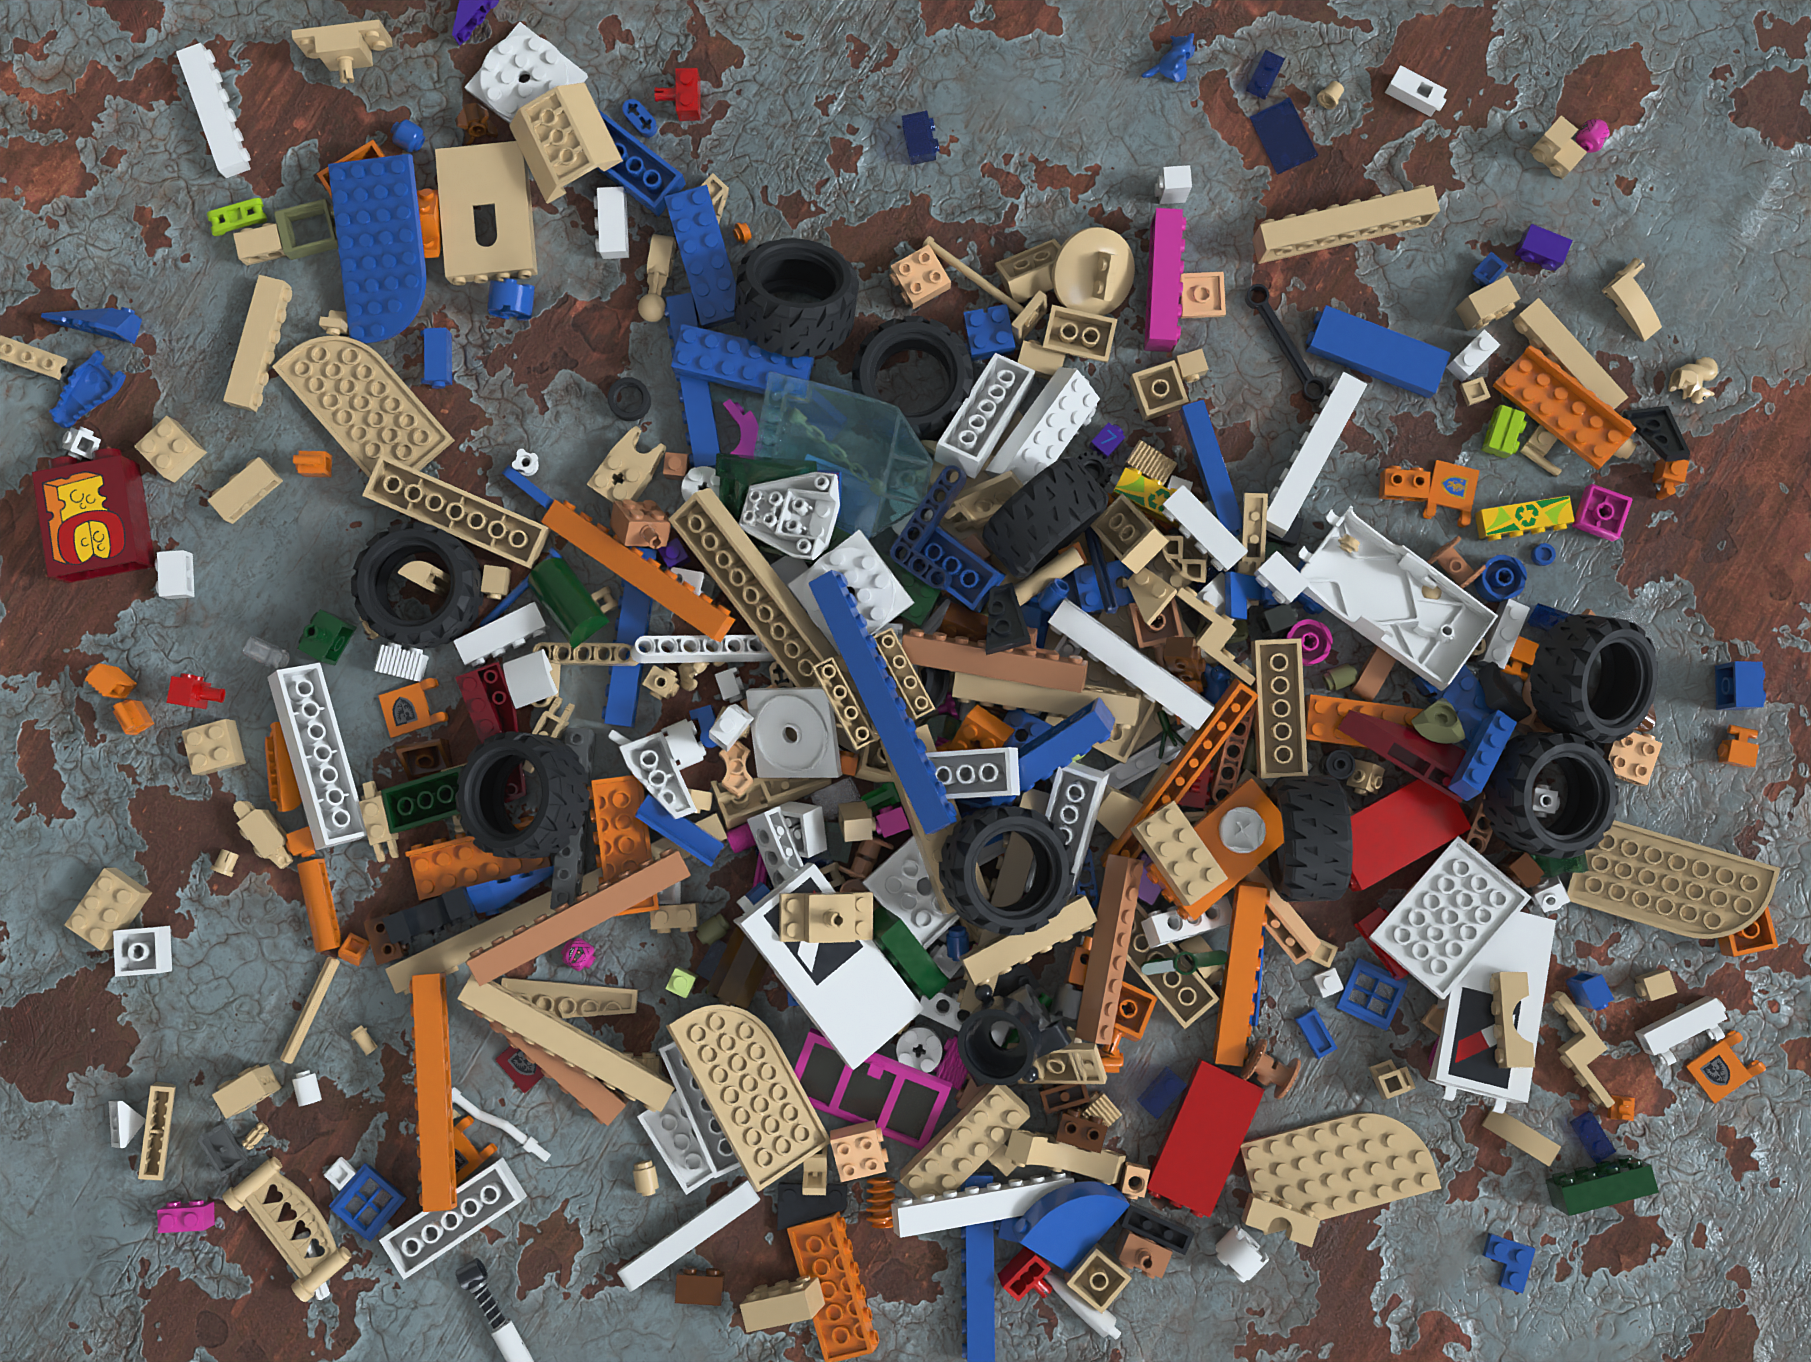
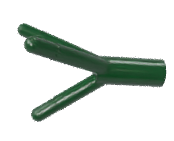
M1164 710L1157 712L1163 729L1158 755L1159 759L1163 758L1167 734L1173 746L1178 745L1176 739L1183 746L1187 743L1172 729Z

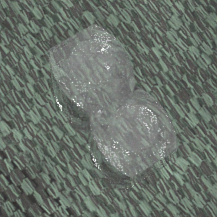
M251 636L248 639L242 652L245 657L277 670L285 667L290 659L287 649L256 636Z

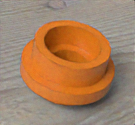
M745 222L736 223L733 235L737 242L740 241L744 245L752 238L750 229Z

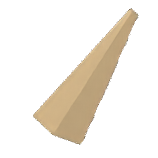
M754 778L753 784L739 799L725 789L718 781H711L710 783L719 813L726 829L730 830L748 822L747 819L786 802H793L831 785V778Z

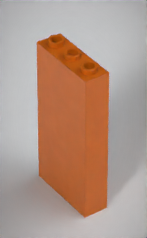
M1252 778L1244 780L1192 826L1228 877L1227 880L1192 905L1183 906L1154 862L1151 861L1144 867L1148 872L1146 874L1148 879L1153 884H1158L1163 891L1161 893L1168 902L1172 901L1177 906L1176 911L1184 920L1195 921L1284 843L1281 812ZM1237 807H1248L1255 810L1263 819L1266 835L1263 843L1257 849L1250 853H1236L1229 850L1222 843L1219 836V824L1227 811Z

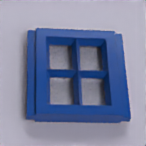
M1357 957L1343 987L1344 989L1339 996L1336 1008L1387 1031L1408 981L1403 978L1395 980L1388 971Z
M365 1163L329 1207L364 1239L371 1242L407 1198L371 1165Z

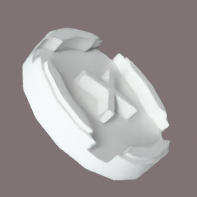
M1237 807L1227 811L1219 824V836L1222 843L1229 850L1236 853H1250L1263 843L1266 835L1263 819L1255 810L1248 807Z

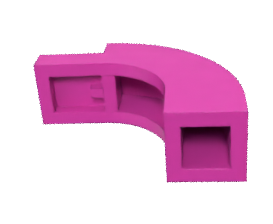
M728 399L723 405L740 427L741 439L737 448L722 459V461L735 479L739 481L750 472L759 458L762 443L761 432L751 410L743 415L745 411L738 402L733 403L731 399Z

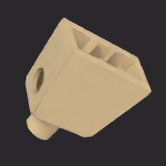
M1106 785L1096 819L1115 838L1119 839L1143 804L1135 796Z

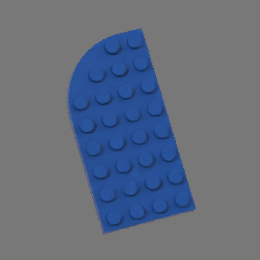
M411 154L328 164L349 338L364 344L391 339L406 329L419 312L425 295L426 266L413 155Z

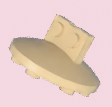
M1089 227L1071 235L1058 250L1052 268L1053 288L1060 303L1065 308L1100 316L1115 310L1125 300L1133 284L1135 264L1132 251L1127 242L1118 233L1110 229Z

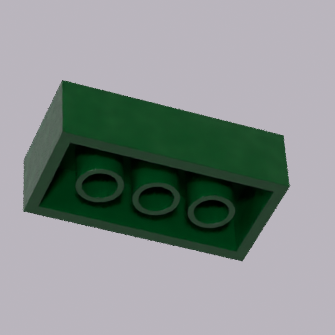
M880 905L873 912L872 941L875 942L885 958L890 961L894 970L903 977L902 980L907 987L912 989L918 997L923 995L928 1000H931L950 981L902 919Z
M1632 1155L1620 1156L1618 1161L1611 1163L1610 1161H1601L1591 1168L1586 1166L1574 1169V1172L1568 1174L1565 1172L1555 1173L1552 1175V1178L1545 1180L1552 1206L1568 1216L1659 1193L1652 1165L1632 1157Z

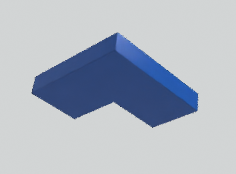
M1226 572L1225 615L1231 619L1245 620L1247 619V599L1262 600V586L1256 581V576Z

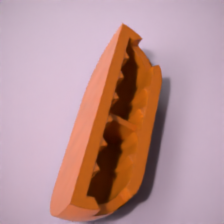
M273 722L270 725L272 729L270 736L265 737L270 800L276 802L279 812L291 811L302 803L281 724L280 722Z

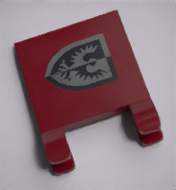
M510 1045L495 1061L525 1094L545 1075L541 1072L542 1068L538 1064H532L524 1057L525 1053L522 1050Z

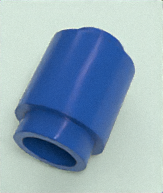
M1059 578L1050 581L1037 597L1039 607L1046 612H1055L1068 596L1070 590L1068 584Z
M964 926L949 927L946 934L947 956L952 958L953 961L959 962V957L970 951L969 933Z

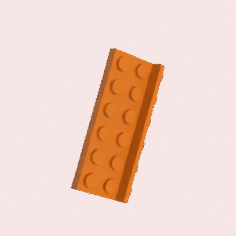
M1529 345L1525 352L1493 384L1495 389L1596 470H1599L1636 430V427L1628 419L1620 416L1612 406L1601 401L1594 392L1587 390L1575 377L1568 375L1557 363L1549 360L1541 350L1534 348L1532 345Z
M634 775L591 780V786L587 787V790L590 794L589 800H593L594 809H590L591 823L596 822L597 831L593 832L594 845L599 846L600 854H595L597 868L602 869V877H598L600 885L608 880L612 883L619 879L618 875L629 869L633 872L640 868L639 864L650 858L653 861L648 825L635 817L636 811L645 800L643 784ZM657 893L615 916L659 910Z
M534 816L521 818V823L514 824V826L521 831L533 821ZM465 833L455 835V840L447 841L446 838L434 840L433 845L425 847L424 843L411 846V851L405 852L406 857L410 858L419 900L440 896L460 886L470 887L552 866L550 856L536 859L495 857L493 853H485L473 844L475 838L467 836Z
M840 1212L787 1228L800 1277L809 1275L810 1278H819L825 1305L812 1319L825 1362H837L871 1354L879 1343L878 1333L873 1329L871 1322V1309L867 1307L865 1302L866 1291L863 1284H860L859 1267L852 1257L853 1246L850 1239H847L846 1222L844 1217H841Z

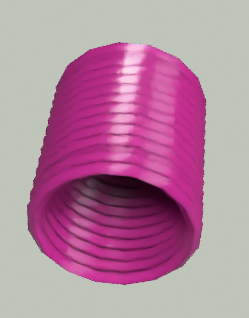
M748 823L726 832L728 842L735 854L756 845Z

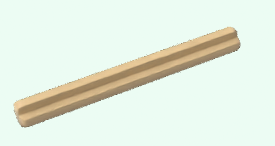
M327 957L282 1052L280 1059L283 1062L290 1064L294 1062L340 964L337 958Z

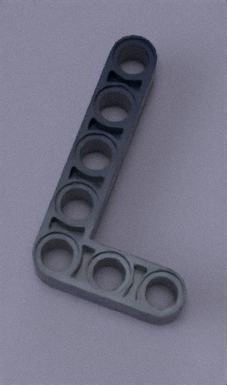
M949 465L942 470L890 550L891 558L930 587L939 590H945L951 585V574L920 551L967 481L966 473L954 465ZM958 472V479L955 482H951V474ZM945 491V499L938 502L937 496L939 492ZM928 510H932V518L926 521L924 518L925 513ZM919 529V537L916 540H913V531ZM903 548H906V557L904 559H900V551ZM923 560L925 562V568L923 571L919 572L917 569V565L920 561ZM939 573H942L943 581L941 584L937 585L935 582V577Z

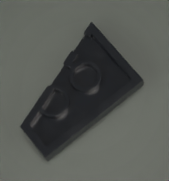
M1669 406L1623 412L1622 417L1628 419L1636 427L1635 431L1665 462L1689 459L1690 451Z

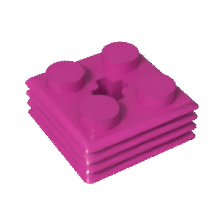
M1590 484L1584 489L1572 527L1609 541H1615L1620 538L1632 498L1595 484ZM1600 509H1603V510H1602V513H1604L1605 516L1602 517V516L1600 515V513H1599V510H1600Z

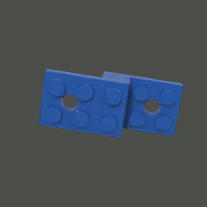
M1120 560L1106 562L1118 607L1135 603L1129 586L1125 589H1120L1116 585L1118 577H1124L1128 581L1134 572ZM1093 565L1076 568L1062 578L1070 588L1066 599L1090 616L1101 614L1104 606ZM1040 593L1030 599V601L1038 603L1037 597Z

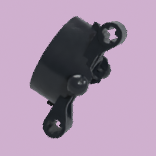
M978 985L975 989V997L982 1001V1003L964 1021L959 1030L957 1040L960 1058L977 1087L986 1083L1008 1085L1021 1078L1026 1083L1035 1082L1038 1079L1039 1072L1033 1066L1034 1062L1038 1058L1060 1050L1072 1042L1061 1020H1056L1039 1030V1021L1035 1020L1019 1001L1002 996L993 997V990L990 985ZM1008 1021L1018 1029L1020 1042L1016 1047L1007 1049L997 1045L991 1034V1028L995 1022Z

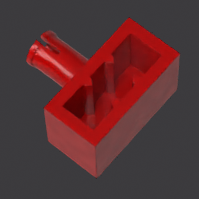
M675 68L676 85L674 87H655V102L675 101L679 121H701V86L698 69Z
M181 673L180 677L171 676L166 703L207 709L208 701L223 703L226 692L225 689L213 688L211 683L203 682L204 677Z
M1026 1246L997 1274L1002 1288L1018 1302L1032 1288L1042 1298L1047 1297L1044 1291L1048 1294L1052 1291V1286L1042 1279L1051 1270L1047 1259Z

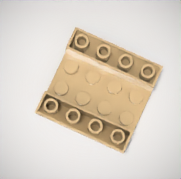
M584 82L556 86L520 107L509 125L547 204L566 194L563 186L591 170L599 167L606 171L623 161Z
M892 627L873 636L877 643L875 648L887 664L885 669L896 683L897 688L895 690L898 697L900 696L906 704L907 708L905 711L908 718L910 717L915 721L933 711L935 707ZM842 655L835 658L831 657L813 666L812 670L855 751L881 739Z

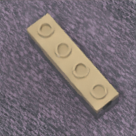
M0 335V361L65 384L69 383L68 377L72 376L76 367L75 363L64 357ZM64 366V372L61 374L60 370Z

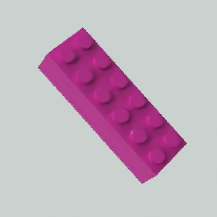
M1156 208L1150 223L1144 351L1171 352L1173 346L1177 345V339H1180L1181 326H1177L1178 318H1181L1182 304H1178L1179 297L1182 296L1183 282L1179 281L1184 271V261L1180 259L1185 249V239L1181 238L1186 228V217H1183V209Z

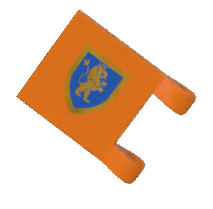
M1436 460L1430 483L1429 499H1427L1423 511V518L1431 519L1434 517L1436 505L1461 511L1457 522L1458 527L1465 528L1469 525L1480 470Z

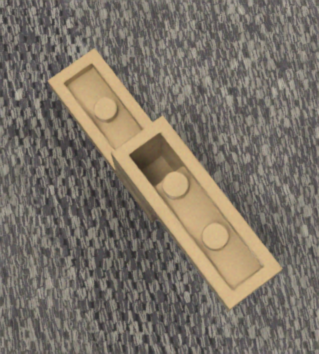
M1244 493L1242 538L1238 537V541L1248 552L1237 561L1236 573L1256 576L1253 573L1260 567L1261 562H1265L1267 493ZM1247 599L1252 605H1259V600Z
M1179 586L1176 596L1209 620L1208 624L1195 639L1197 646H1200L1203 651L1251 686L1256 680L1251 675L1253 670L1244 663L1240 666L1233 661L1235 656L1227 650L1220 651L1236 631V628L1232 625L1234 621L1224 613L1222 616L1215 613L1216 607L1207 600H1204L1202 603L1195 598L1198 594L1190 587L1186 586L1184 589Z
M1556 991L1550 996L1554 1001L1553 1007L1559 1014H1564L1568 1019L1567 1025L1574 1033H1578L1557 1049L1561 1054L1560 1060L1568 1069L1571 1068L1576 1074L1574 1075L1575 1080L1582 1087L1585 1086L1590 1092L1588 1096L1595 1105L1609 1108L1615 1103L1587 1067L1590 1062L1608 1048L1568 996L1563 992Z

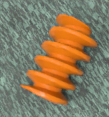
M874 1177L867 1180V1183L873 1185V1188L867 1189V1192L873 1194V1197L867 1198L866 1202L872 1203L873 1206L866 1208V1211L873 1213V1215L866 1217V1221L872 1222L871 1227L873 1228L893 1227V1220L890 1219H892L891 1204H894V1202L890 1200L895 1198V1193L891 1192L895 1189V1184L891 1182L895 1180L894 1178Z

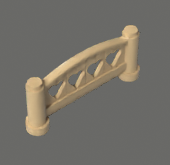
M276 1157L267 1159L236 1187H230L226 1190L222 1197L225 1203L234 1211H238L245 1206L299 1277L292 1283L291 1287L301 1301L307 1302L315 1295L314 1291L346 1265L352 1256L347 1248L336 1247L332 1233L318 1208L299 1187L280 1174L282 1164ZM275 1184L277 1191L283 1194L282 1201L264 1204L270 1185ZM285 1202L290 1203L291 1209L297 1212V1217L294 1220L278 1222L283 1204ZM299 1220L304 1221L305 1228L310 1229L311 1235L308 1238L292 1240L297 1222ZM313 1238L318 1239L319 1246L324 1247L325 1253L322 1256L305 1258L311 1240Z

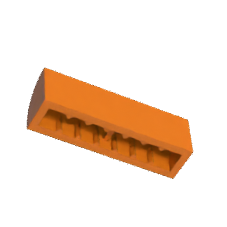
M314 859L297 864L315 953L341 947L342 939L325 860Z

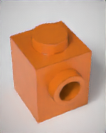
M309 826L286 834V846L293 856L306 858L316 854Z

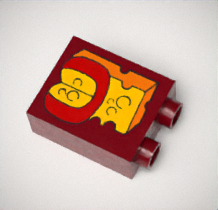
M106 448L93 451V460L78 463L77 458L74 457L53 458L48 461L49 469L32 472L49 578L66 583H74L155 567L140 464L122 456L119 449Z

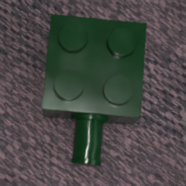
M320 609L312 616L310 624L304 628L297 649L321 662L335 666L357 627L332 613Z

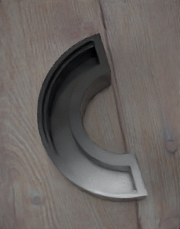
M925 667L920 671L922 685L935 709L916 719L914 723L934 712L945 699L950 683L949 670Z
M460 886L441 894L442 896L382 918L391 944L400 942L401 945H405L415 941V936L431 931V934H435L445 930L444 925L450 923L452 927L474 917L475 909L467 893L466 886Z

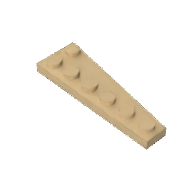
M503 977L501 986L562 1019L636 1013L639 989Z

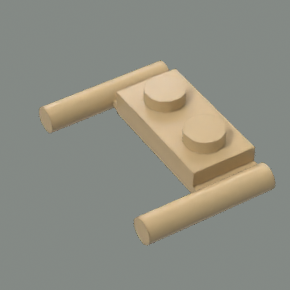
M1539 424L1519 452L1555 477L1562 471L1544 458L1558 438Z

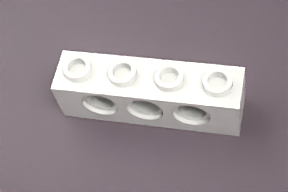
M780 806L747 819L774 888L784 881L782 875L776 870L785 863L793 873L801 866H804Z
M1225 896L1221 897L1195 921H1190V923L1187 919L1184 920L1179 916L1176 911L1177 906L1168 908L1166 913H1162L1161 910L1148 914L1149 918L1141 922L1149 947L1154 948L1230 926L1232 908L1228 897Z
M943 988L931 1000H928L923 995L921 996L919 1003L923 1006L924 1010L920 1014L957 1031L960 1030L964 1021L957 1017L958 1011L961 1010L959 1008L960 1003L956 1002L957 993H953L951 996L944 993L945 988ZM945 999L949 1002L950 1005L946 1011H939L936 1004L939 1000ZM1006 1021L995 1022L991 1028L993 1040L999 1046L1002 1045L1009 1029Z

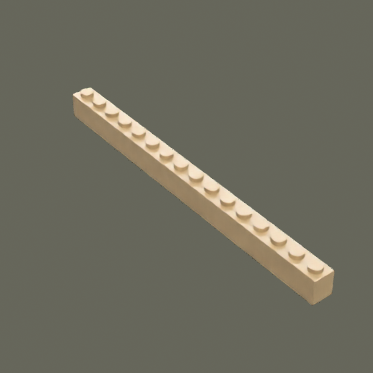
M718 813L695 823L726 845L727 831ZM666 837L651 844L653 861L660 858L659 854L668 848L673 850L678 848L683 860L690 856L696 859L695 856ZM601 868L583 876L582 893L588 891L591 894L598 890V877H602ZM552 891L386 968V973L395 993L404 992L405 995L410 993L409 983L412 980V975L446 972V976L459 970V965L466 963L468 966L466 961L471 957L469 953L479 947L486 949L492 946L491 942L500 936L507 938L513 935L512 931L524 924L528 927L534 924L533 920L545 913L549 916L556 911L550 909Z

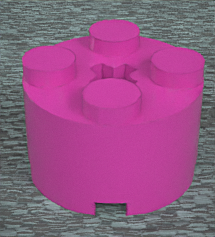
M1311 619L1299 621L1290 627L1282 637V639L1301 638L1303 667L1323 661L1330 653L1333 641L1327 626ZM1310 640L1311 644L1305 646L1303 642Z

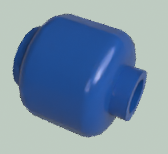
M404 119L400 123L398 121L395 122L390 131L393 134L392 142L408 153L418 152L426 138L423 136V129L408 119Z

